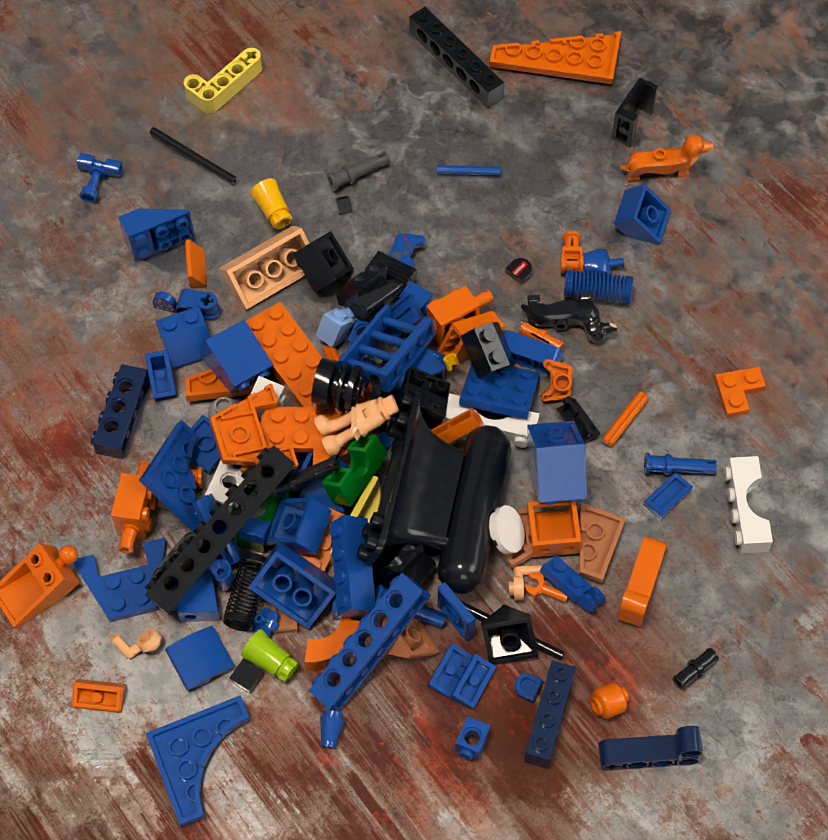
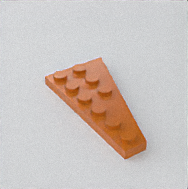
M621 31L614 32V35L604 36L603 33L595 34V37L584 38L582 35L550 39V42L542 43L536 40L531 41V44L524 45L519 43L493 45L489 67L612 84Z

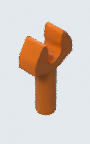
M540 573L529 574L528 580L538 584L537 587L524 584V591L529 597L535 599L538 595L545 594L564 603L567 602L568 596L561 590L546 585L544 575Z

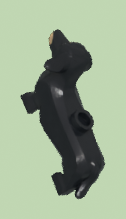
M593 292L581 293L580 301L566 299L548 305L538 303L540 295H527L528 306L521 305L530 323L541 327H555L558 330H564L570 325H581L585 328L588 338L593 343L601 342L605 339L606 334L617 331L615 324L600 322L599 310L593 305Z

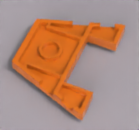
M273 384L265 386L258 393L254 392L242 402L235 403L210 417L209 422L222 464L256 466L259 462L256 457L265 447L267 448V444L256 411L278 405ZM293 446L279 449L295 463L291 470L297 469L299 465Z
M272 407L265 410L260 426L268 449L273 445L278 449L293 446L294 452L313 453V465L330 458L322 443L324 436L319 432L314 418L317 416L314 407ZM242 465V466H241V474H242L249 466H244V465ZM263 467L260 468V474H263Z

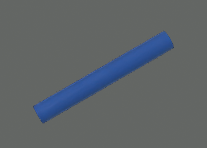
M437 165V174L501 175V167Z

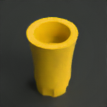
M266 179L256 184L251 189L250 196L259 205L274 228L277 230L286 228L287 225L291 224L292 216L282 197L277 181L275 179Z

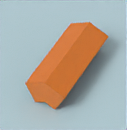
M471 408L431 429V431L445 442L451 443L477 427H481L484 423L478 411L475 412Z

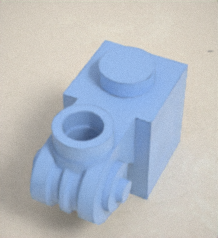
M348 307L341 310L335 308L323 314L315 336L333 348L346 341L350 328L353 329L357 317Z

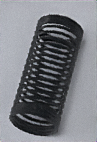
M245 553L242 555L235 582L229 595V602L222 619L226 626L239 631H250L253 629L255 615H257L256 612L262 598L252 590L244 587H249L245 583L252 582L246 579H254L247 575L256 576V574L248 571L257 573L262 563L266 560L265 556L256 553ZM243 591H248V592L254 593V594H256V595L249 594V593H246V592H243Z

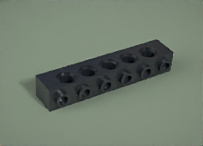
M423 7L409 16V33L487 109L504 98L505 82L427 7Z

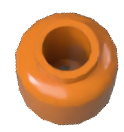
M611 682L593 690L590 705L597 716L609 719L626 711L629 695L624 687L620 688L618 684Z

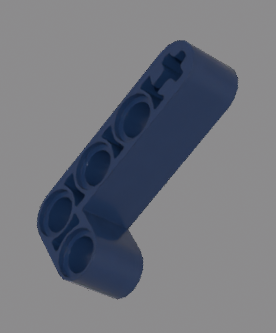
M698 726L680 727L676 730L675 735L606 739L598 743L601 769L607 771L693 765L698 763L703 755Z

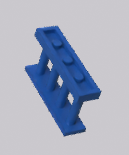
M385 304L347 351L340 356L338 361L340 372H342L346 363L352 365V370L355 365L362 366L363 372L378 377L381 391L389 393L434 338L433 318L425 316L417 325L391 318L390 305ZM389 326L411 334L408 338L402 339L383 332ZM376 341H381L399 347V349L392 354L372 346ZM364 355L387 361V363L379 368L360 360Z

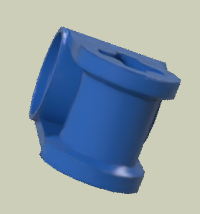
M192 289L181 290L175 308L176 313L199 306L205 320H215L221 314V309L217 304V297L214 293Z

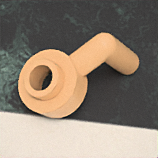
M542 565L516 566L513 569L514 581H509V596H514V601L524 600L523 576L531 573H540Z
M154 627L145 630L131 647L118 634H114L110 641L126 658L130 659L141 651L153 652L161 644L162 636Z

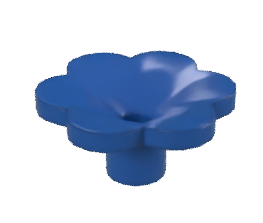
M268 607L263 608L260 613L255 615L253 632L255 633L262 629L270 636L271 632H275L279 627L277 622L279 613L272 611Z

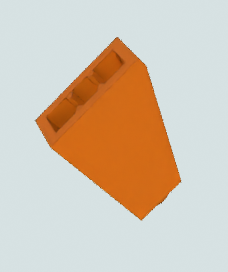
M493 310L453 322L437 352L444 355L454 353L457 355L459 363H462L469 359L461 335L490 322H499L502 332L506 326Z

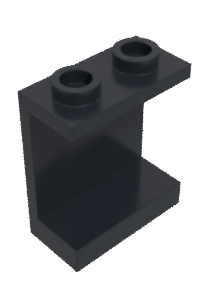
M639 77L615 112L612 132L613 140L631 147L634 143L638 115L634 114L636 109H639L650 115L654 113L658 92L657 85Z

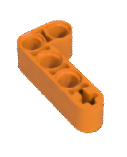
M644 536L628 587L622 599L617 620L641 627L667 547L666 542Z

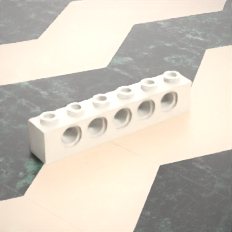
M258 376L251 394L254 392L258 393L265 386L273 384L278 400L276 407H282L286 396L283 395L285 386ZM266 409L256 411L259 422ZM220 461L205 495L212 493L216 504L218 502L223 504L228 498L225 493L229 490L223 484L230 482L238 486L244 480L241 477V468H235L232 464H222V461ZM230 503L228 506L229 513H231L233 507L238 508L239 505L237 503Z

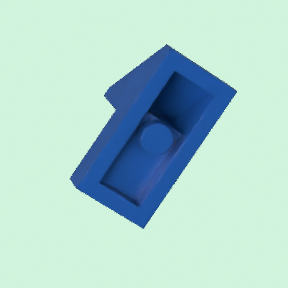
M168 350L145 353L153 399L176 395Z

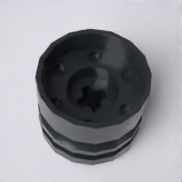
M322 358L314 377L311 395L312 405L329 409L333 400H335L336 411L341 412L344 407L345 413L350 412L361 397L363 367L355 365L352 370V365L346 363L342 372H340L338 361Z

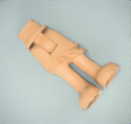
M390 395L384 399L379 397L378 399L356 404L350 412L337 419L329 420L324 415H318L314 418L317 429L324 436L322 438L323 446L329 456L332 457L338 454L345 443L353 438L359 440L362 436L365 437L369 432L382 425L386 419L390 420L391 415L399 412L393 395ZM351 424V428H349V429H347V430H345V431H343V432H341V433H339V434H337V435H334V434H335L336 432H338L339 430H341V429H343V428H345V427H347L348 425Z

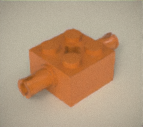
M463 286L460 289L452 290L448 295L440 299H434L427 305V317L433 318L435 336L433 339L439 347L453 322L479 315L480 308L494 302V298L488 289L473 296L468 288Z
M147 461L139 462L137 475L121 473L111 519L117 535L121 536L118 550L123 553H132L135 538L146 540L147 532L152 530L153 518L151 516L152 511L157 509L158 498L139 481L150 464Z

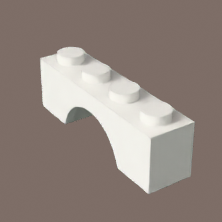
M449 393L446 415L442 424L472 407L459 405L460 396ZM529 411L527 419L509 416L500 420H491L481 415L480 417L484 425L496 426L504 431L511 444L520 448L528 447L527 425L538 424L540 413Z
M758 456L730 458L728 466L724 467L725 481H729L730 486L727 490L728 501L732 502L733 505L731 521L733 524L736 523L737 531L734 532L735 544L739 545L740 554L769 552L773 543L770 522L757 516L749 508L746 500V495L758 488L762 478Z

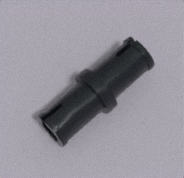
M707 648L695 660L691 659L682 671L673 676L672 679L675 685L682 690L696 678H701L705 674L704 671L719 660L718 654L712 648Z

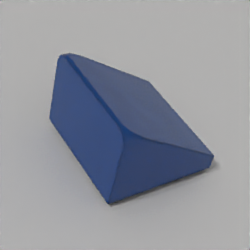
M250 517L240 529L241 539L264 545L271 522Z

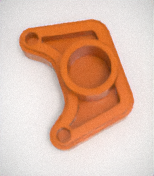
M545 359L542 364L550 373L549 388L540 395L541 400L549 402L563 400L565 397L571 396L572 367L566 363Z

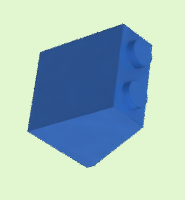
M245 319L205 340L200 354L205 363L231 394L237 390L243 392L251 386L250 383L257 380L258 376L265 379L268 378L273 367L271 360Z

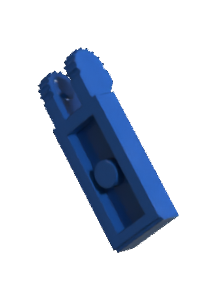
M557 555L542 565L540 573L574 603H578L582 608H585L587 612H592L596 609L597 604L601 605L605 602V596L600 589L592 587Z

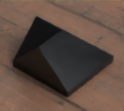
M502 605L481 623L487 655L491 664L538 657L530 614L507 605Z

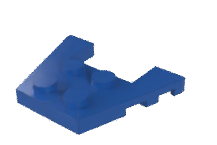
M164 537L143 542L148 565L99 577L94 555L78 558L73 563L109 622L158 610V607L144 595L147 593L145 586L150 582L156 567L164 559V551L166 549Z

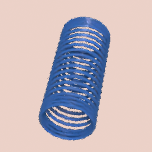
M567 269L563 296L571 298L574 289V298H576L578 289L579 299L581 289L582 293H585V289L586 293H589L590 289V293L594 290L593 299L596 300L598 290L597 300L599 301L602 290L601 300L604 301L606 290L605 301L607 302L610 290L609 301L611 302L614 290L613 302L615 303L618 290L617 302L619 303L622 290L621 303L630 304L633 276L627 275L625 279L623 275L621 279V275H618L617 278L615 274L613 278V274H610L609 278L607 273L605 278V273L601 277L599 272L597 277V272H595L593 277V272L591 271L589 277V271H587L585 277V271L582 272L581 276V270H579L578 276L577 270H575L573 276V269Z

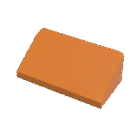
M188 239L185 241L189 286L191 289L206 287L205 252L200 246Z
M77 679L73 684L72 707L121 712L126 684Z

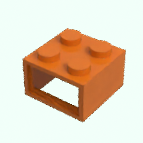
M565 500L557 501L551 505L539 503V501L527 503V522L530 532L532 557L580 553L582 541L576 502ZM569 505L568 510L534 512L533 508Z

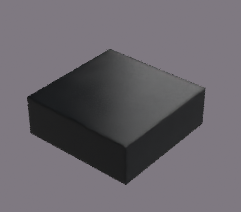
M243 658L229 677V680L248 693H251L264 675V671Z

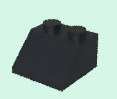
M331 231L293 253L297 265L302 268L309 285L316 292L354 269Z
M490 322L461 335L478 379L516 365L499 322Z

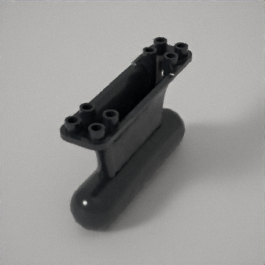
M414 391L411 395L404 392L400 403L397 404L399 412L391 415L396 418L395 423L391 422L387 430V436L394 438L378 511L372 514L370 523L366 522L363 527L361 536L366 539L364 544L361 543L359 545L356 557L364 560L363 565L371 567L384 550L394 545L413 543L431 546L441 550L437 567L440 582L442 584L445 582L454 593L467 594L481 587L486 576L493 542L490 536L489 520L496 508L500 507L511 454V442L506 433L498 427L483 425L469 433L464 450L456 448L439 438L426 425L421 413V393Z

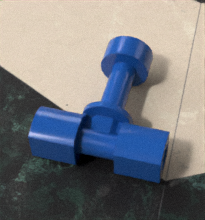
M80 153L77 159V167L80 170L88 171L91 175L88 186L82 187L79 195L80 198L87 203H95L99 194L96 190L99 179L105 178V175L119 178L123 169L122 161L107 158L106 162L96 160L94 155Z

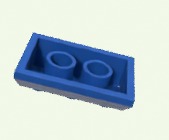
M280 541L266 558L248 587L307 629L310 628L336 594L334 578Z

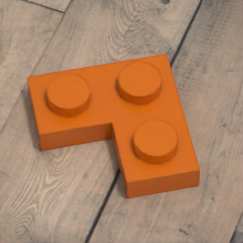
M760 367L715 374L714 377L726 418L749 414L750 409L745 394L764 391L766 387Z

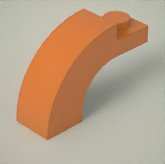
M341 616L338 628L331 635L322 639H308L304 661L306 671L326 669L330 658L339 653L345 639L354 634L358 629L360 621H357V618Z

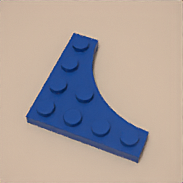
M181 420L174 426L139 481L190 530L194 531L201 521L192 505V502L197 500L194 489L197 487L193 472L189 471V459L192 458L193 447L198 435Z
M241 696L146 733L180 827L205 818L201 804V780L206 763L215 747L227 734L238 726L250 721Z

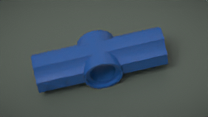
M212 493L192 502L200 521L203 520L207 523L212 517L209 512L216 505ZM215 521L212 529L216 534H223L225 526L222 522ZM233 538L217 556L218 559L226 560L230 565L235 564L242 558Z

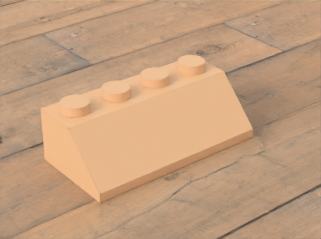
M291 226L221 266L219 270L228 288L247 310L305 276L302 268L297 265L293 253L308 245L309 242L302 228Z

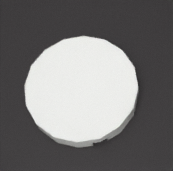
M511 506L497 507L489 520L490 536L493 541L496 540L498 544L496 547L502 553H517L524 544L525 532L522 520L517 511Z

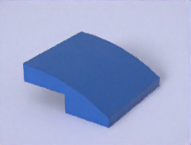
M213 625L194 632L165 649L186 690L207 684L212 677L232 671L235 666Z
M451 643L430 678L427 687L456 703L473 709L496 666L479 655H471Z

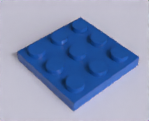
M471 364L460 395L459 405L527 419L540 373L530 369L508 367L478 379Z

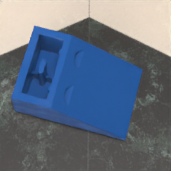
M137 209L119 216L124 240L134 261L147 258L151 254L167 250L173 245L195 237L189 209Z

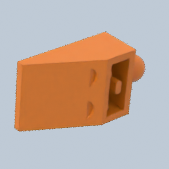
M39 543L0 580V607L14 628L19 627L62 600L80 583L68 565L74 563L78 558V551L74 546L65 545L58 551L55 546Z

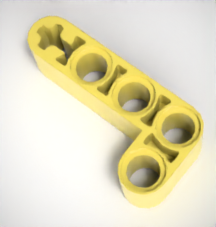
M247 48L208 82L198 75L192 74L187 76L183 82L186 98L203 112H216L262 71L260 51L256 48Z

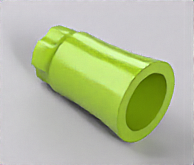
M262 629L254 633L240 655L272 676H277L283 682H287L292 677L299 665L288 652L277 645Z

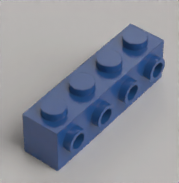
M342 515L330 523L331 555L334 565L333 578L336 588L335 602L338 616L362 619L364 616L369 615L374 608L375 592L372 566L363 565L364 560L356 557L359 545L361 543L364 544L366 539L361 534L365 523H368V518Z

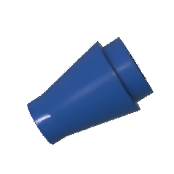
M333 710L323 711V716H320L321 747L336 748V742L345 721L342 712Z

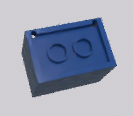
M565 421L527 425L529 475L539 503L551 505L557 501L579 502L581 499H587L585 443L575 422Z

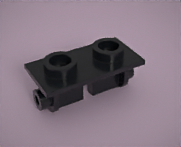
M570 396L565 397L562 400L564 404L556 408L563 421L575 422L584 443L600 435L599 430L577 400Z

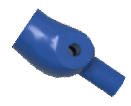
M596 249L583 253L585 276L587 271H589V276L592 271L593 277L595 272H597V277L600 272L601 277L605 273L606 278L607 273L610 276L611 268L624 267V258L610 259L606 249Z

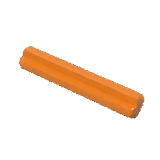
M639 391L603 436L602 442L608 447H612L647 403V394Z

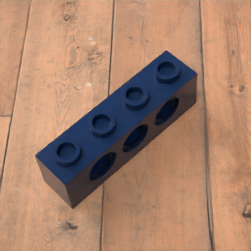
M121 364L119 372H115L112 391H109L106 396L105 410L101 411L99 415L98 429L93 432L91 437V444H93L96 454L123 459L150 384L147 369ZM125 390H131L128 393H123ZM124 409L122 412L116 413L117 410ZM117 429L115 432L109 433L110 430Z
M554 660L551 661L525 752V763L549 769L573 683L575 666Z

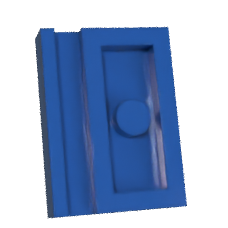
M408 292L390 307L391 318L413 325L419 324L424 316L418 303L413 299L414 295ZM389 326L383 332L402 339L409 334Z

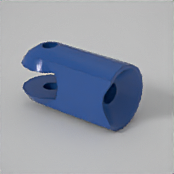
M223 559L214 560L209 566L214 576V582L219 583V590H231L236 576L230 564Z

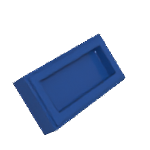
M675 472L644 501L643 506L658 519L662 520L692 491L693 486Z

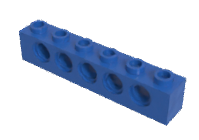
M403 573L395 577L391 581L388 591L376 600L373 610L369 615L361 619L358 629L354 634L345 639L342 649L338 654L330 658L327 668L323 673L315 677L312 687L308 691L329 710L339 712L431 597V594L411 577ZM402 597L403 602L401 606L397 608L396 601L398 598ZM387 616L386 625L381 627L382 618ZM371 636V644L366 647L365 641L367 637ZM355 655L356 662L353 666H350V659ZM340 675V683L335 686L334 680Z

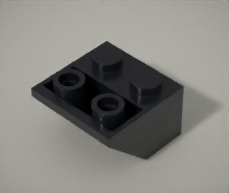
M410 366L405 373L402 386L394 399L399 404L404 392L411 395L414 391L421 393L420 406L422 417L431 430L437 427L445 418L451 383Z

